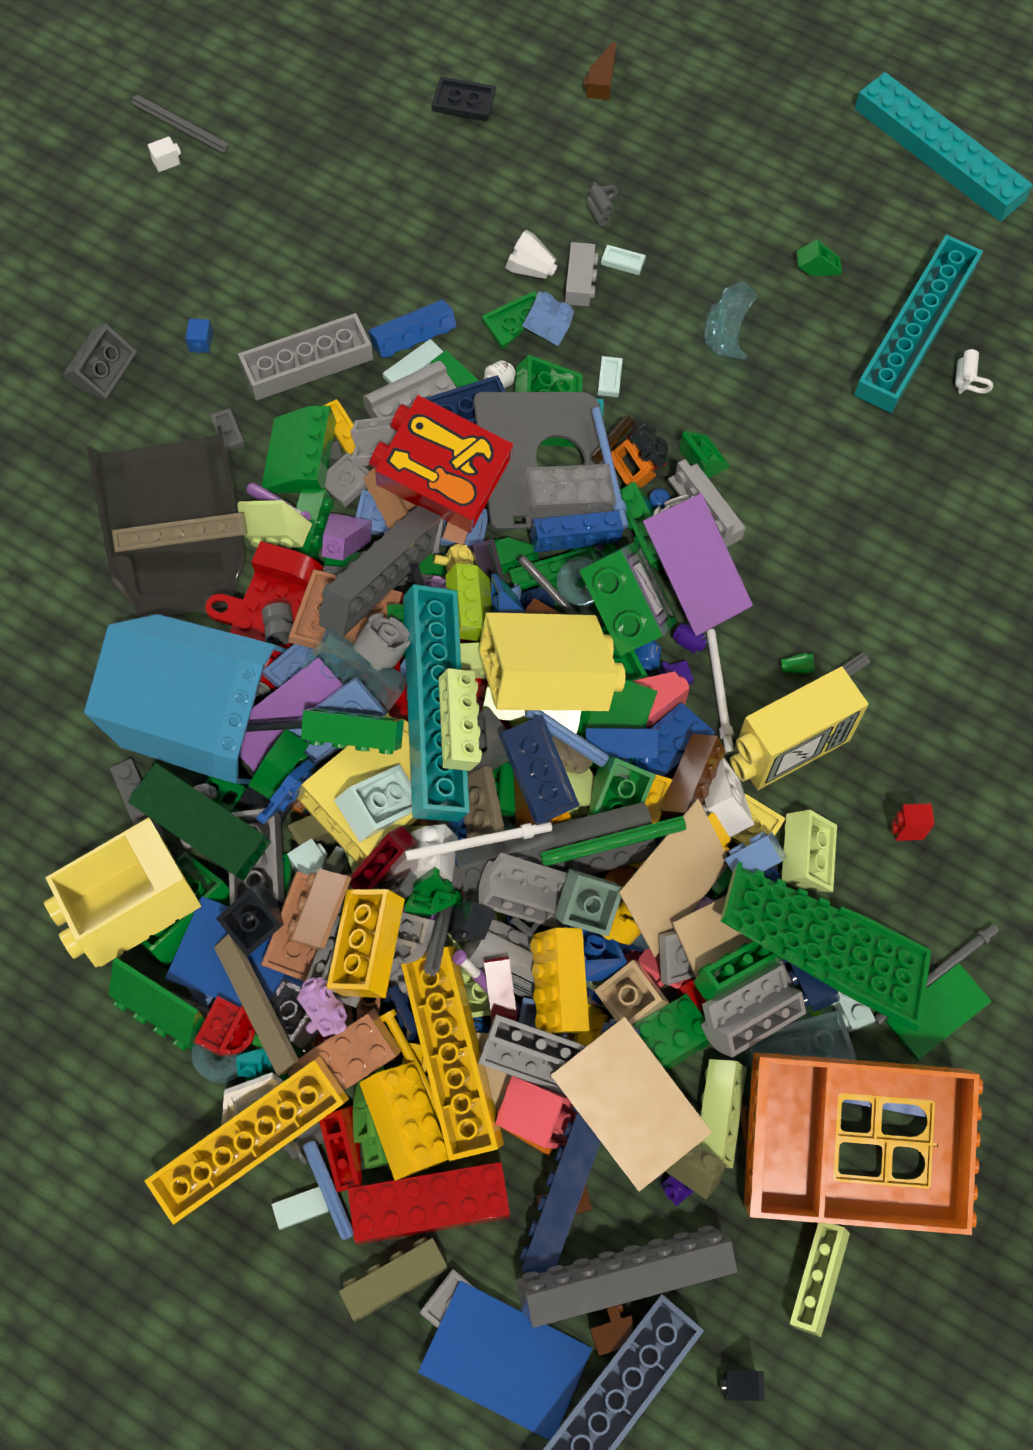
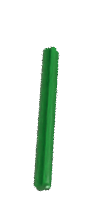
M680 816L541 853V860L543 865L547 867L686 830V822L684 817Z

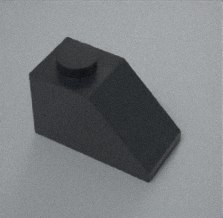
M725 1371L724 1377H720V1394H725V1400L765 1401L764 1371Z

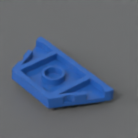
M307 759L290 773L270 799L271 802L268 807L260 812L256 819L265 824L278 811L284 812L291 803L293 804L298 798L301 784L313 775L311 772L315 764Z

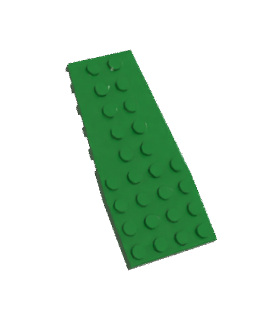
M742 862L737 863L733 869L720 919L722 923L849 998L914 1031L921 1027L932 950L868 917L842 906L836 909L829 906V900L822 897L818 900L807 896L808 891L799 888L795 891L786 887V882L781 879H777L774 882L765 878L764 872L758 869L755 872H751L742 868Z

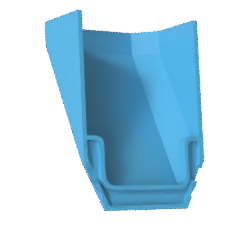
M159 614L109 624L84 714L121 748L228 782L249 784L252 779L238 775V758L263 668L272 652L284 653L287 649Z

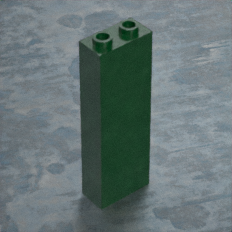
M157 763L146 772L145 778L132 791L130 799L127 801L137 810L241 881L246 879L272 842L262 833Z

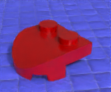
M217 996L193 1043L219 1056H233L249 1046L253 1040L255 1029L243 1006L238 1007Z

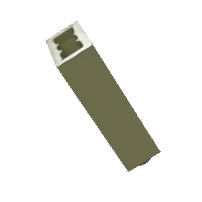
M313 815L288 825L296 847H299L311 838L316 845L320 843L324 849L337 842Z

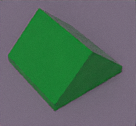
M689 431L682 433L679 451L690 466L698 464L707 478L724 471L730 466L707 434Z

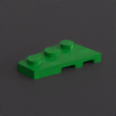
M535 291L482 316L483 324L502 351L526 329L522 325L537 295Z

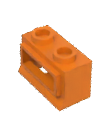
M627 439L611 452L614 467L627 486L635 481L642 488L657 476L653 470L654 465L651 460L643 461L640 449L631 440ZM627 453L631 454L640 468V471L634 476L623 461V457Z

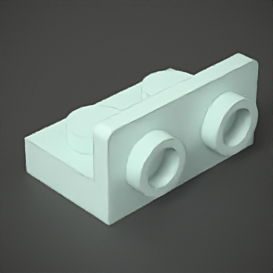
M838 991L840 1001L831 1004V1006L834 1005L838 1013L836 1015L837 1021L841 1028H845L847 1034L876 1021L869 1007Z

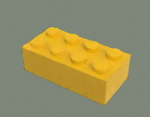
M388 889L347 890L327 989L348 997L386 998L405 901L404 898Z
M553 928L533 934L530 949L533 953L532 976L534 977L535 984L533 999L536 1003V1028L557 1036L589 1031L583 930L580 928Z
M415 1062L378 1072L359 1082L395 1181L449 1160L445 1142Z

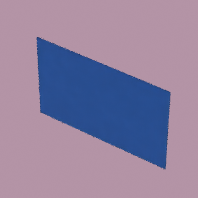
M201 896L199 903H201L202 907L195 910L165 979L214 998L218 996L241 1007L243 1005L214 949L228 935L216 919L228 906ZM269 938L247 958L279 1022L294 1029L303 1008L297 997L304 981L260 965L269 944Z
M460 1281L418 1373L550 1440L561 1424L592 1348L546 1324L532 1328L523 1312Z

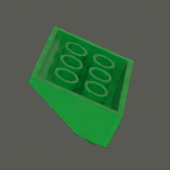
M528 354L516 367L515 392H582L583 374ZM559 437L546 439L540 444L545 446L577 447L571 441Z
M307 406L274 418L261 485L263 488L272 493H301L302 488L325 489L336 426V418L330 406Z
M625 679L623 690L613 693L609 711H581L577 735L584 737L586 740V728L589 727L645 728L658 691ZM630 758V762L627 763L632 764L634 758ZM593 762L590 767L598 769L599 765Z
M186 852L175 860L198 901H200L202 896L226 906L230 905V890L222 880ZM195 911L180 920H175V923L155 935H150V938L140 944L166 967L174 960Z
M115 958L112 964L108 994L114 1000L112 1005L122 1012H125L126 1009L134 1013L132 1018L142 1025H145L146 1022L154 1026L152 1031L160 1037L165 1038L166 1035L174 1039L172 1044L180 1050L185 1051L187 1048L194 1052L198 1045L194 1044L193 1041L205 1020L201 1013L129 965Z

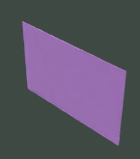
M702 493L643 521L695 636L753 606Z
M318 657L254 706L249 722L298 719L303 715V710L315 707L344 685ZM283 730L245 732L239 756L255 773L283 733Z

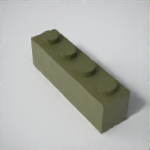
M697 1145L665 1172L707 1200L719 1186L727 1164Z
M426 1237L420 1239L413 1244L414 1249L407 1253H404L403 1250L399 1251L389 1258L390 1263L383 1267L379 1263L366 1271L367 1276L360 1280L354 1277L342 1284L344 1289L340 1290L339 1293L354 1322L359 1321L448 1269L433 1238L427 1240Z

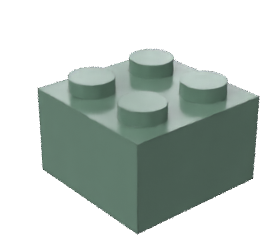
M569 869L554 917L563 924L609 936L621 900L619 892L623 887L615 882Z

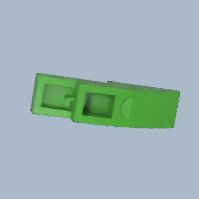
M384 1065L359 1080L355 1089L353 1135L354 1143H362L365 1169L388 1164L359 1082L384 1071Z

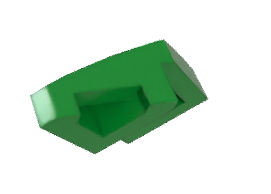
M440 890L436 891L434 897L412 892L405 905L404 913L431 916L455 904L457 895Z

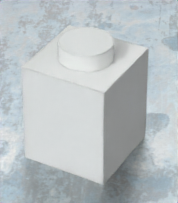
M170 137L147 144L151 159L158 172L180 164L178 157L181 155L177 143L173 144Z

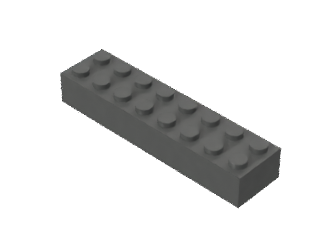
M418 505L412 511H408L401 521H397L390 531H386L379 541H375L367 552L364 551L357 561L351 562L348 569L343 573H339L331 584H327L322 592L324 597L323 604L319 609V626L343 638L391 590L397 587L411 573L410 565H420L433 552L441 516Z
M645 802L552 825L551 832L536 834L533 838L523 839L521 837L455 851L467 902L474 901L479 903V884L484 868L488 861L494 862L500 853L544 866L541 860L542 852L652 824ZM651 839L547 867L568 873L569 869L590 875L646 861L657 848L656 841Z
M703 1226L698 1229V1232L690 1234L687 1232L677 1233L673 1236L674 1238L667 1240L654 1239L649 1241L648 1245L641 1247L638 1245L627 1246L624 1248V1251L618 1253L604 1252L599 1255V1258L591 1260L587 1258L578 1259L569 1266L555 1265L548 1268L546 1272H528L522 1276L523 1278L516 1279L521 1309L532 1328L738 1273L732 1241L717 1228Z

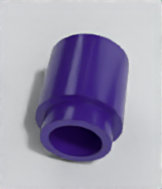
M681 623L673 635L676 644L693 654H696L698 651L702 652L708 642L705 640L706 634L704 633L695 636L689 624L684 625Z

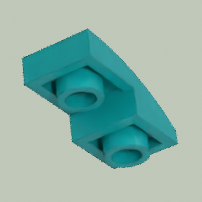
M264 1048L236 1057L238 1076L247 1078L261 1077L264 1075V1070L275 1071Z

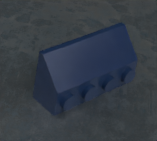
M496 375L425 399L476 424L473 404L476 394L480 392L506 391L499 376Z

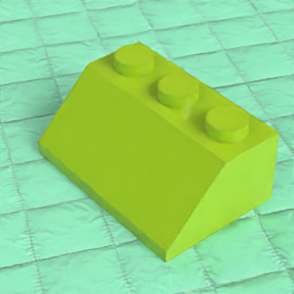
M456 563L446 574V587L449 590L457 591L460 639L481 641L486 613H493L490 580L477 565Z

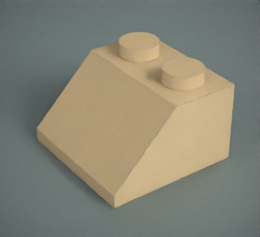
M632 960L594 990L615 1020L620 1021L625 1017L631 1026L669 1003L641 963Z

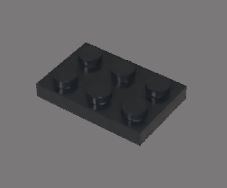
M440 76L431 105L432 111L488 121L496 95V86Z

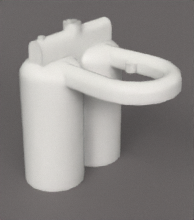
M976 350L965 351L964 358H960L957 361L955 386L959 394L967 389L976 393H988L993 388V383L990 380L977 376L979 352ZM976 381L979 383H984L988 385V387L978 388L976 386L970 385V383Z

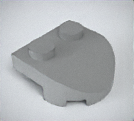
M402 912L393 957L394 964L414 962L426 953L434 927V920Z

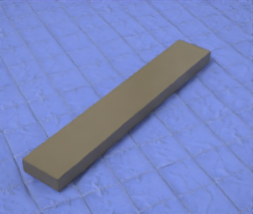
M244 513L112 530L116 553L247 535Z
M228 934L214 949L277 1076H283L300 1061L247 956Z

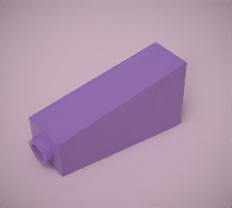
M330 513L323 534L322 557L345 560L371 541L372 521Z

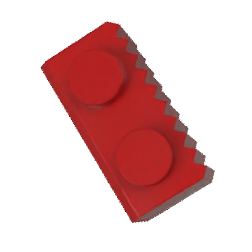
M915 803L913 805L904 804L901 810L896 812L895 819L890 821V830L895 835V840H924L934 826L932 805L930 803H924L923 805L920 803L918 805Z

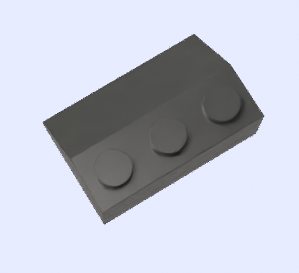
M106 323L92 330L62 376L78 389L99 398L107 399L137 353V350Z
M486 708L478 713V726H480L481 730L479 748L482 751V758L478 765L471 771H467V776L483 766H491L493 771L509 761L498 735L507 729L491 709Z

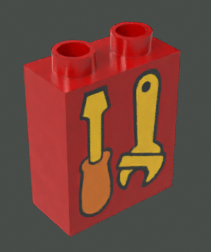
M417 395L411 408L401 404L395 412L390 428L397 431L390 445L380 441L371 456L369 466L376 469V485L416 506L419 505L441 516V519L471 534L511 460L514 444Z

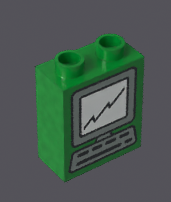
M639 540L579 570L620 656L664 636L678 621Z

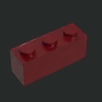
M403 826L387 833L350 876L351 881L349 885L354 890L379 889L381 884L388 879L406 858L405 851L414 849L418 842Z

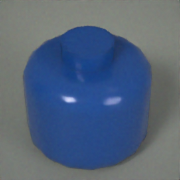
M661 488L654 489L649 495V502L653 511L658 507L661 510L666 507L664 503L670 500L669 493Z

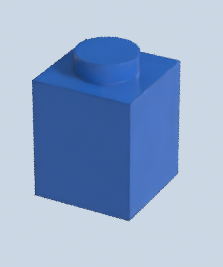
M189 319L186 334L189 352L210 353L213 335L210 320Z

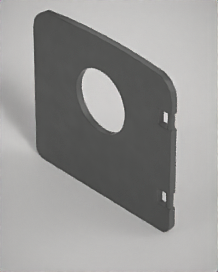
M480 392L476 394L473 400L476 425L514 444L511 460L487 502L490 524L495 530H531L533 519L614 511L612 506L614 501L604 459L599 464H595L590 459L592 453L600 445L592 414V409L595 407L600 408V405L594 396L584 392ZM559 437L574 443L584 457L582 475L571 482H558L547 477L539 468L536 460L537 448L544 440ZM513 518H524L525 523L514 524Z

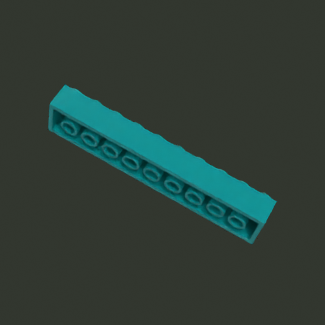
M886 72L859 92L855 110L998 221L1004 220L1027 200L1033 186L1032 183Z
M947 234L945 235L860 378L854 396L887 412H893L974 273L982 256V250Z
M413 584L403 596L404 626L410 634L408 640H411L405 652L412 818L459 822L470 813L467 770L443 768L439 677L448 668L462 670L457 591Z

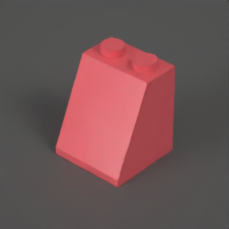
M675 671L633 681L658 691L645 728L655 726L681 702L684 705L686 704L690 689L689 684L684 677H679Z
M512 1076L511 1080L507 1083L503 1103L497 1111L495 1125L544 1148L559 1149L560 1145L566 1146L569 1137L564 1136L569 1121H575L577 1112L573 1111L574 1105L565 1094Z

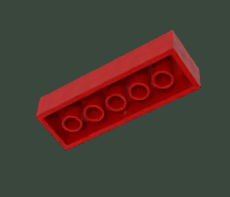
M501 1162L348 1189L354 1242L356 1245L510 1218Z

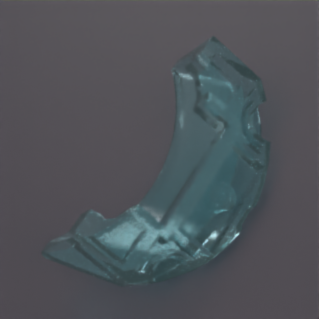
M744 280L727 287L723 291L721 301L713 305L708 315L705 328V341L713 352L721 356L747 360V355L739 346L740 326L748 309L757 298V294Z

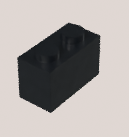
M474 901L455 904L447 933L452 935V940L462 944L485 940L495 911Z

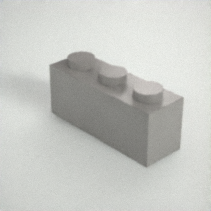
M571 242L565 303L569 305L589 306L590 298L595 296V286H591L592 282H596L597 269H593V265H598L599 253H595V244Z

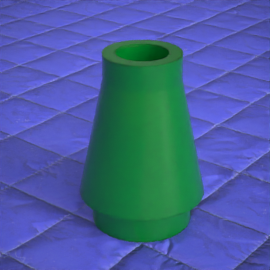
M805 652L781 659L782 673L809 674V672L815 671L813 654Z

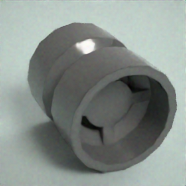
M273 603L265 606L261 612L263 624L265 625L266 642L278 646L290 643L288 642L289 635L293 627L291 606L285 603Z

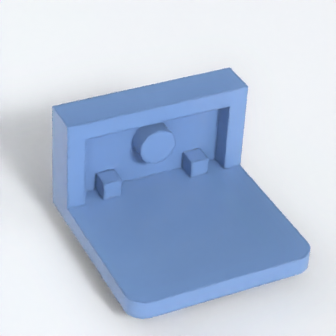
M539 291L522 326L559 346L570 327L574 311L569 304L565 302L560 303L551 294Z

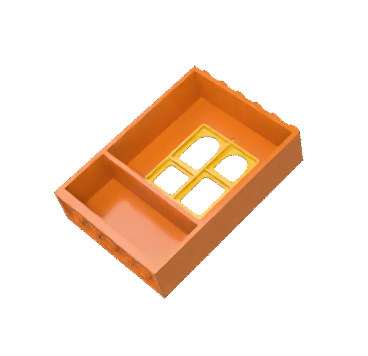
M753 1052L744 1209L750 1217L972 1235V1227L975 1228L977 1222L976 1212L973 1211V1204L978 1197V1188L974 1183L975 1174L979 1172L976 1147L980 1146V1133L977 1131V1121H980L982 1116L981 1106L978 1105L979 1094L981 1095L983 1091V1081L980 1079V1074L962 1068ZM844 1100H860L871 1103V1128L868 1133L841 1130V1107ZM885 1103H898L919 1106L926 1114V1128L921 1134L911 1137L883 1134L881 1131L883 1105ZM842 1142L880 1145L882 1147L881 1174L878 1177L840 1174L838 1171L840 1144ZM895 1147H911L921 1152L924 1157L925 1166L920 1176L915 1179H897L892 1176V1158Z

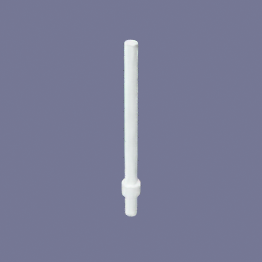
M709 629L706 633L721 724L719 728L720 738L723 739L725 755H733L732 738L734 733L733 727L730 726L716 632L714 629Z
M551 822L539 825L523 824L520 825V828L407 850L405 851L406 860L409 861L521 837L529 839L533 838L536 834L551 832L552 825Z

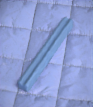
M541 710L526 711L525 716L529 720L543 715L550 734L600 767L607 763L609 757L606 753Z
M314 1140L303 1145L304 1153L342 1240H346L354 1235L352 1226L317 1144Z

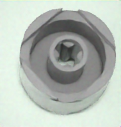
M384 614L372 615L354 644V650L370 662V665L376 670L394 667L411 643V640H408L410 634L407 628L393 617H390L389 620L382 618Z

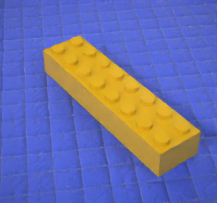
M455 946L444 947L440 970L435 976H430V974L424 971L428 952L414 962L401 964L449 1161L497 1150L504 1145L500 1126L495 1125L497 1113L484 1065L478 1064L482 1053L460 965H456L452 961V957L456 953Z
M319 1056L145 1180V1183L174 1225L343 1105L349 1098Z

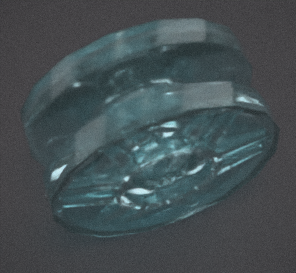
M575 558L568 561L560 569L557 576V586L560 594L568 602L578 607H588L595 604L587 586L585 585L582 588L577 586L578 580L582 578L579 570L593 563V561L586 558Z
M194 1044L191 1055L193 1066L203 1078L212 1083L224 1084L231 1082L238 1077L236 1057L247 1053V1049L245 1048L236 1055L225 1056L222 1060L215 1061L214 1053Z

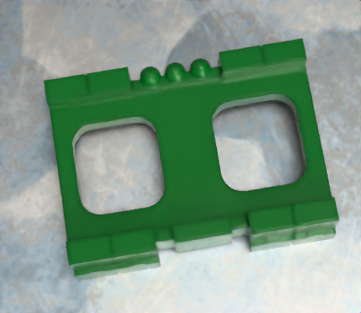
M209 776L205 784L213 783L219 786L217 797L213 801L230 813H233L239 803V799L247 788L240 784ZM229 791H233L238 794L234 803L230 806L224 804L223 799Z

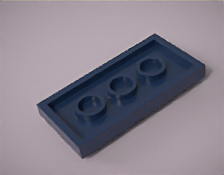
M543 715L498 734L535 825L542 824L580 806Z

